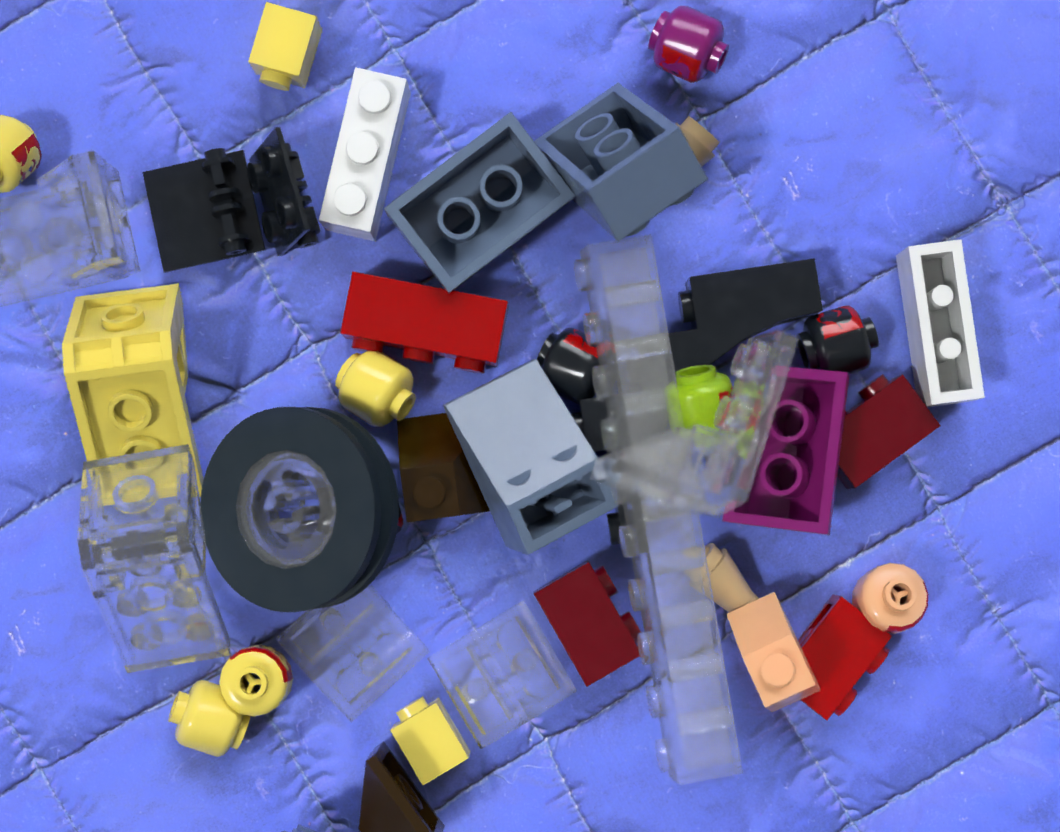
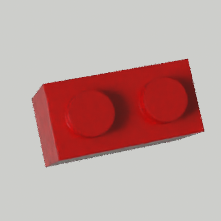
M833 594L798 639L821 689L800 701L825 720H828L833 713L837 716L843 714L857 695V690L853 687L865 671L869 674L874 673L888 656L890 649L885 645L892 635L871 625L860 610L842 596Z

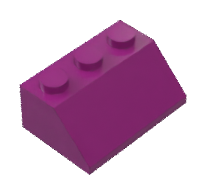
M742 363L736 408L738 420L733 432L723 522L830 535L849 382L848 372Z

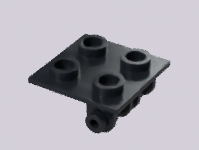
M275 127L249 159L250 163L247 166V174L251 189L254 193H259L265 211L262 214V227L268 242H274L277 255L282 256L296 242L299 248H306L317 244L316 234L321 230L313 206L304 208V206L312 202L311 196H300L299 193L308 186L306 181H299L304 178L298 152L291 150L290 144L284 142L281 128Z
M224 148L211 149L204 152V159L142 172L164 273L265 251L253 190L248 180L244 150L226 154Z

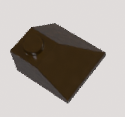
M446 413L404 418L401 421L397 420L399 465L407 522L490 512Z
M383 741L377 745L365 763L358 830L360 832H443L444 824L386 743Z

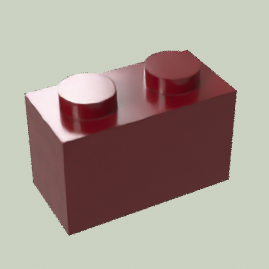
M884 374L880 375L857 392L863 400L847 412L845 411L837 477L846 489L858 487L941 426L903 374L889 381Z
M588 561L533 592L586 687L641 656L642 654L636 643L644 639L630 612L628 611L620 616L610 600V597L617 594L618 591L603 565L593 570Z

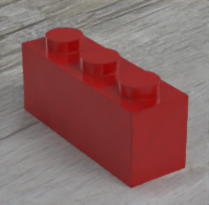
M352 271L340 334L346 339L352 340L351 348L355 350L382 352L383 346L404 349L402 358L433 364L434 356L455 359L453 368L484 374L486 365L493 367L498 365L509 306L506 300L458 291L448 293L443 288Z

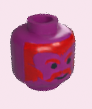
M683 5L675 8L671 13L664 11L651 33L648 49L654 51L653 59L659 69L694 83L702 80L708 71L715 74L719 72L728 54L729 45L722 42L724 28L721 21Z

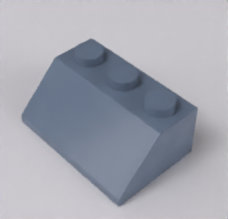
M510 112L384 209L388 218L447 292L451 293L574 199L575 194L516 117Z

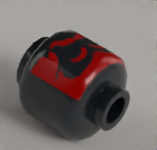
M842 306L810 316L804 322L803 332L798 333L796 337L800 356L806 369L848 372L849 374L868 368L871 362V349L879 346L877 332L871 318L861 319L859 313L851 306Z
M566 328L560 334L551 333L545 340L537 357L538 363L558 395L577 404H580V400L593 398L596 393L605 396L617 372V367L610 365L612 358L610 346L606 342L574 328Z

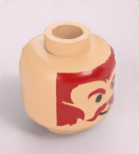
M887 563L868 571L857 581L852 591V605L863 613L871 625L888 632L890 635H894L913 628L922 620L928 608L929 593L924 580L915 570L904 564Z

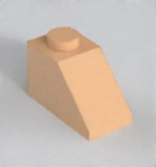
M775 592L726 614L743 661L766 709L774 712L821 690Z

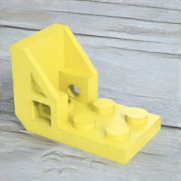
M179 283L75 297L62 342L63 369L99 509L104 510L201 497L204 478L185 399L188 368L183 301Z

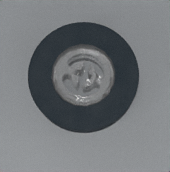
M276 407L266 409L251 415L236 425L215 450L207 467L201 491L200 514L202 532L210 557L221 576L239 595L251 603L278 612H299L334 606L355 597L369 586L384 567L392 551L399 520V498L395 477L385 453L374 437L348 416L333 410L315 407ZM305 500H319V506L302 507L305 505ZM295 510L291 513V517L279 518V511Z

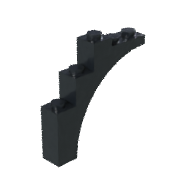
M815 258L689 277L685 283L686 291L678 292L682 322H691L692 330L635 338L632 342L633 351L624 353L629 384L638 382L639 391L580 400L579 404L580 412L570 413L594 452L607 451L608 461L600 463L619 505L615 508L616 513L607 514L611 545L621 544L622 554L646 551L644 503L649 468L662 431L668 422L663 394L665 386L674 380L673 374L680 369L697 365H711L736 345L774 326L809 318L823 311Z

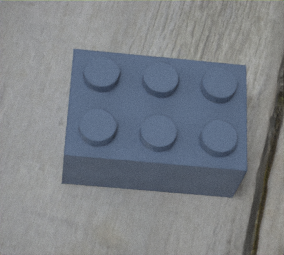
M619 83L534 141L575 194V198L572 200L618 242L626 236H632L642 231L648 225L650 219L670 205H676L685 201L692 195L697 186L708 179L680 127Z

